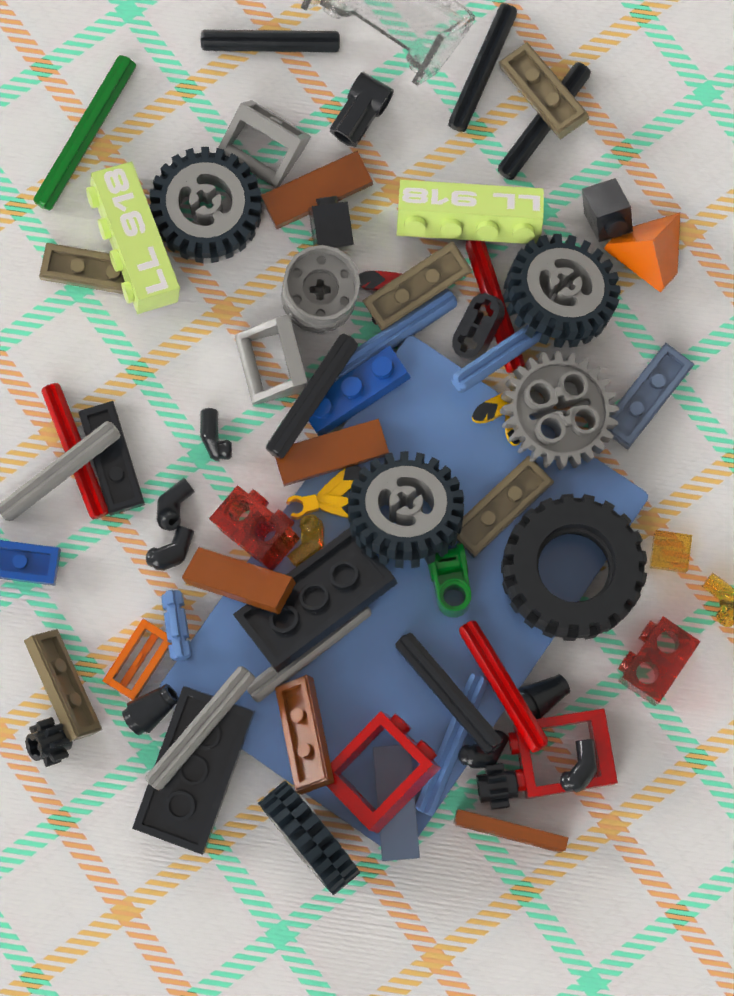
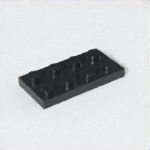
M348 528L286 574L293 577L296 584L280 614L246 604L233 615L275 671L279 673L398 583L387 567L379 563L377 555L372 559L366 555V546L361 549L356 544V535L352 536L350 528Z
M183 686L156 763L211 700L212 695ZM234 704L163 789L157 790L148 783L132 829L203 855L255 711Z

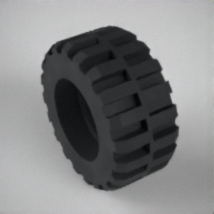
M572 493L563 494L560 499L552 500V498H548L540 502L538 507L527 511L520 522L515 525L504 549V556L501 562V573H503L504 579L502 585L505 594H508L510 597L511 607L515 613L519 612L525 618L524 623L529 627L533 628L535 626L543 631L542 635L550 638L558 636L563 637V641H575L577 638H585L587 640L595 638L603 632H608L623 620L636 605L641 596L642 587L646 582L647 573L644 571L647 563L646 551L641 549L640 544L643 539L639 531L634 532L629 525L631 520L625 513L620 516L613 510L615 505L606 500L604 504L594 501L595 496L584 494L582 498H574ZM575 534L586 537L593 541L604 553L608 562V577L602 590L594 597L581 602L565 601L553 595L542 583L538 568L541 552L551 540L558 536Z

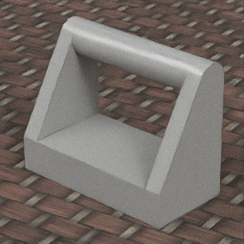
M253 100L240 104L218 148L224 149L225 155L230 157L231 153L238 156L239 163L243 164L245 162L250 167L252 174L277 188L304 151L311 136ZM246 123L288 148L277 172L232 145Z
M290 314L271 319L235 335L252 404H260L300 394L307 385V379ZM279 334L290 380L263 390L251 341Z

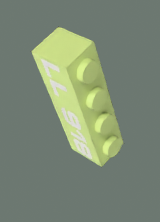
M132 161L92 172L90 187L86 188L87 197L91 208H98L101 219H98V226L103 240L109 239L113 250L109 252L114 270L116 272L121 271L125 282L121 283L126 302L134 304L137 314L177 303L180 286Z
M400 179L396 236L527 244L534 240L537 243L538 238L542 234L544 189Z

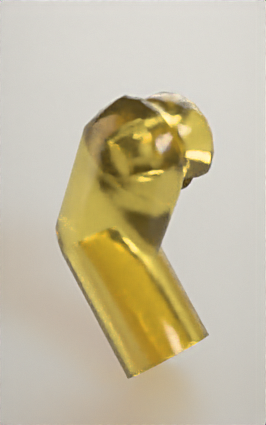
M307 514L301 518L299 522L301 544L287 555V558L295 568L324 547L325 528L323 522L313 514Z
M712 572L702 587L719 600L721 609L716 615L717 621L724 627H731L734 625V588Z

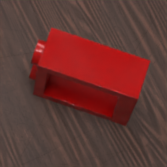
M604 708L536 719L542 729L587 722L590 739H594L598 770L597 777H594L584 790L611 786L618 783ZM513 725L514 732H509L508 738L511 754H518L520 769L514 770L518 792L524 791L525 799L568 793L561 787L560 783L536 787L530 750L516 726Z
M380 711L331 762L334 783L326 785L369 831L379 833L441 769L434 761L437 757L436 752L422 739L416 743L407 734L411 727L396 713L390 717L388 714ZM386 729L420 765L375 809L341 773Z

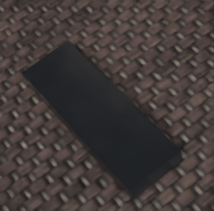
M110 401L78 411L85 436L89 435L106 421L112 422L121 435L117 441L93 458L110 516L144 506L145 502L114 402Z

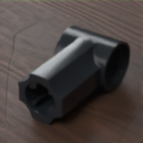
M361 72L349 91L348 101L330 127V133L345 145L356 147L374 118L380 117L385 111L393 96L394 89L365 72Z

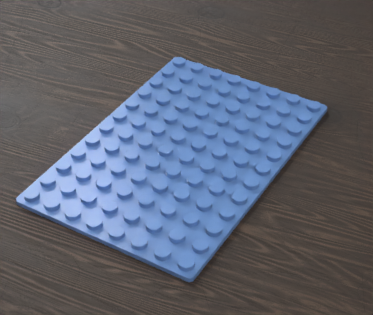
M409 336L395 354L411 378L348 419L342 429L379 418L389 453H393L395 461L400 460V452L409 451L408 460L415 461L417 452L425 454L424 463L428 464L432 457L439 460V470L446 465L451 470V478L456 476L460 482L459 490H463L464 516L528 455L531 456L532 451L527 449L519 454L517 451L522 442L517 446L509 443L505 428H502V424L505 422V415L488 423H475L472 421V415L477 406L500 393L482 381L464 393L458 392L456 387L452 385L451 378L462 368L418 338ZM531 414L529 415L531 420L537 419ZM541 425L543 435L546 438L555 439L553 429L547 425ZM539 456L535 462L554 481L553 485L475 558L465 549L471 588V602L468 610L457 618L448 617L439 610L434 585L431 581L425 558L420 559V567L411 568V560H404L403 568H395V559L390 558L385 566L395 577L398 584L368 605L371 609V616L285 682L287 683L304 675L313 677L330 763L380 711L388 714L390 717L395 713L398 714L411 727L407 734L416 743L422 739L436 754L438 753L453 715L396 649V642L408 633H412L463 692L472 673L485 677L459 632V628L472 620L477 621L517 689H519L553 638L542 635V630L535 626L531 628L524 623L525 618L519 612L515 613L510 605L509 595L504 592L501 562L507 541L515 525L520 522L527 511L538 507L540 502L548 498H552V500L560 499L561 495L572 493L574 498H582L586 494L595 496L594 501L604 504L605 500L615 505L613 510L620 516L625 513L630 518L631 523L629 525H631L648 500L647 492L595 457L588 463L581 458V464L577 468H573L568 460L567 465L562 470H559L556 460H553L550 466L544 468L543 457ZM384 457L378 458L380 463L384 464ZM371 461L355 466H359L361 469L365 467L370 471ZM342 470L305 480L295 495L304 497L316 494L317 496L318 492ZM350 489L347 493H345L342 497H347V498H348L349 492H351V489ZM423 499V513L429 514L432 509ZM292 502L284 509L247 563L286 575L350 528V522L348 518L324 512L320 508L319 511L305 514L301 519H291L290 515L292 512L300 513L303 510V506L299 502ZM384 505L380 508V511L389 520V506ZM565 534L551 540L542 550L539 558V575L544 586L553 595L565 601L579 602L607 559L602 550L590 539L580 535ZM457 541L453 547L448 544V549L455 548L459 542ZM450 590L444 594L445 602L451 606H459L465 600L463 594L457 590ZM223 596L191 640V657L185 661H176L161 682L160 687L169 684L175 690L178 697L183 686L214 696L238 667H245L256 678L272 666L233 615L245 606L246 603ZM488 683L477 710L494 727L505 708L490 683ZM246 690L235 704L255 711L242 750L294 785L276 691H273L262 701L256 702ZM386 729L341 773L375 809L378 808L373 747L401 745ZM467 733L462 746L477 744ZM411 756L412 771H414L420 764ZM457 757L436 810L467 766L461 764L459 757ZM327 786L305 793L381 846L380 832L369 831ZM421 788V790L415 795V805H416L417 800H418V798H419V796H420V793H421V791H422V788ZM416 810L419 837L432 816Z

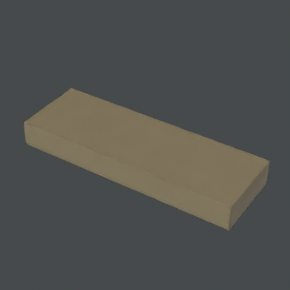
M528 42L498 62L500 69L560 140L589 120L585 109Z
M452 241L362 300L381 331H383L471 273L472 269Z
M46 243L39 274L40 280L123 294L121 283L125 282L121 271L116 272L114 270L109 253Z
M528 455L463 516L462 530L457 536V541L463 543L466 551L475 558L553 485L554 481L535 461L530 462V456Z
M58 629L32 635L24 640L60 724H63L64 733L70 742L101 731L102 727Z

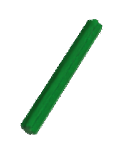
M119 55L34 196L33 201L42 209L48 211L53 209L136 69V64L130 58Z

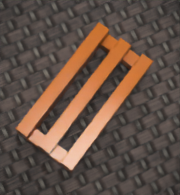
M142 619L102 681L131 700L138 698L169 650L168 645H172V642L169 643L167 640V633L147 620ZM146 630H148L152 634L121 682H117L114 679ZM158 638L162 639L163 642L132 690L128 689L127 686Z

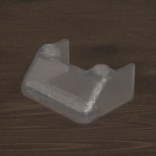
M304 0L301 8L305 11L322 5L324 12L336 19H341L342 16L350 17L355 15L409 51L406 59L410 64L409 68L416 73L412 82L417 86L439 72L475 20V15L456 0Z

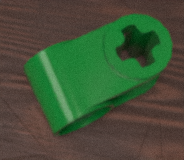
M458 543L455 548L448 549V553L443 557L436 553L435 562L428 564L438 608L444 615L455 618L462 616L468 610L471 602V588L463 543ZM450 590H457L463 594L465 600L459 606H451L445 602L444 594Z

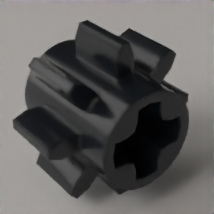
M49 717L29 727L31 734L27 735L25 745L29 756L33 760L39 761L43 759L45 767H49L69 757L67 750L71 749L73 741L70 742L66 737L63 724L55 725L53 717Z
M503 763L485 765L486 774L476 775L480 803L490 802L491 810L509 808V799L518 798L514 770L504 771Z

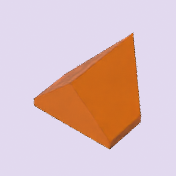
M681 212L633 226V232L612 238L603 249L661 292L678 273Z

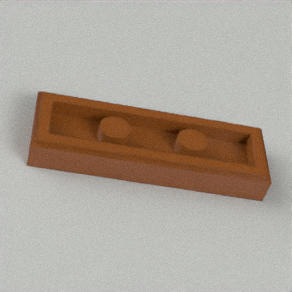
M355 151L262 194L261 199L277 230L309 215L308 208L317 206L316 199L337 196L338 201L372 186L373 181L358 151Z
M378 418L294 443L283 459L277 457L275 459L285 487L372 461L376 458H382L384 455L389 454V450Z
M198 547L182 576V579L188 585L276 614H280L296 584L291 576Z
M304 675L277 686L275 691L295 791L303 795L334 783L313 677Z
M460 809L456 810L453 822L458 827L559 853L566 851L569 839L561 835Z

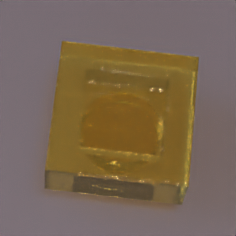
M655 530L649 568L687 573L692 535Z

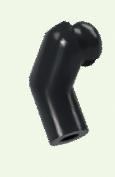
M205 408L200 412L201 440L211 459L220 462V459L229 460L232 457V442L229 440L219 441V412L213 408Z
M185 478L158 498L156 519L162 529L172 531L179 527L181 523L180 503L195 493Z
M179 526L175 531L171 544L158 549L153 547L148 550L146 554L147 564L160 571L180 565L186 558L195 531Z
M495 730L502 738V743L495 751L489 754L484 753L478 744L462 746L458 755L461 764L469 765L470 768L475 769L486 768L485 765L497 764L509 740L508 735L500 730Z
M594 739L575 741L578 762L571 771L563 772L560 776V784L565 791L580 792L596 776L598 767Z

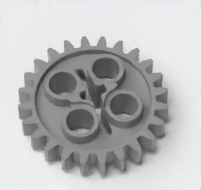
M560 350L553 354L551 361L546 352H542L538 357V363L530 357L525 362L526 369L519 366L514 371L516 378L510 377L505 385L512 391H505L501 395V399L509 404L504 405L499 412L510 416L502 424V428H513L514 433L508 439L509 442L519 439L522 444L517 452L520 454L527 449L532 451L530 462H534L539 456L543 457L544 468L550 466L553 460H556L559 470H562L567 465L568 460L573 468H577L581 464V458L587 463L594 458L593 451L600 454L605 449L602 442L608 443L613 438L612 433L607 429H613L618 425V421L609 417L619 411L618 406L609 404V401L617 394L616 392H606L604 389L609 384L610 379L599 381L597 376L601 368L597 367L590 372L587 369L589 359L585 358L580 364L575 363L576 357L573 352L566 360H563ZM564 382L574 384L578 394H569L564 388ZM530 391L539 392L544 398V404L535 403L530 397ZM586 400L589 402V406L571 407L564 415L561 411H556L535 420H531L529 417L530 414L548 413L555 405L557 409H564L580 401ZM575 416H581L586 419L589 426L588 430H583L577 426ZM541 425L550 426L555 432V439L546 438L541 432Z

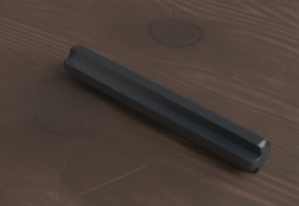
M502 3L496 12L450 116L448 125L453 130L465 132L517 16V9L514 6Z
M202 30L200 43L204 51L338 52L340 48V34L337 31Z
M576 62L561 82L575 97L589 79L591 70L581 62ZM538 113L498 165L499 174L508 180H513L551 130Z
M346 334L339 335L266 444V450L272 456L283 459L358 348V343L354 338Z
M412 633L403 635L396 642V649L484 753L489 754L495 751L502 743V738L416 637Z

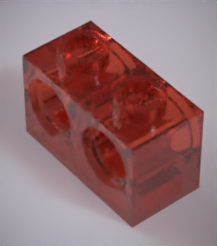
M237 485L210 516L209 520L263 566L273 571L300 540V537L292 530L295 522L279 509L275 513L267 509L266 507L269 502L254 489L248 494ZM250 511L245 519L239 521L240 516L244 512ZM276 531L270 540L264 541L268 533Z
M664 616L657 623L649 621L638 637L644 643L636 654L629 651L618 667L623 672L618 682L654 706L660 703L701 642ZM668 635L674 640L675 649L673 653H664L658 648V636ZM647 665L653 669L655 674L653 683L644 684L639 681L636 675L638 666Z

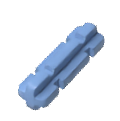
M168 590L162 595L161 599L163 610H167L164 613L167 640L169 643L172 642V645H168L169 654L173 661H185L191 657L192 651L190 641H186V638L190 637L186 611L184 608H181V606H185L183 593L180 590Z

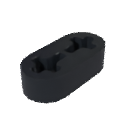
M484 293L472 299L452 339V347L457 355L475 360L487 352L505 315V306L498 297ZM490 304V309L494 311L493 315L483 318L484 313L480 311L482 305L488 306ZM466 337H473V341L477 343L475 349L469 348L467 350L468 346L464 343Z

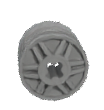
M318 245L307 247L296 254L286 267L281 292L283 309L287 315L290 314L291 322L305 331L314 333L330 332L345 324L354 310L359 293L360 279L357 267L348 255L338 248ZM316 287L322 288V292L325 294L323 300H316V294H314Z

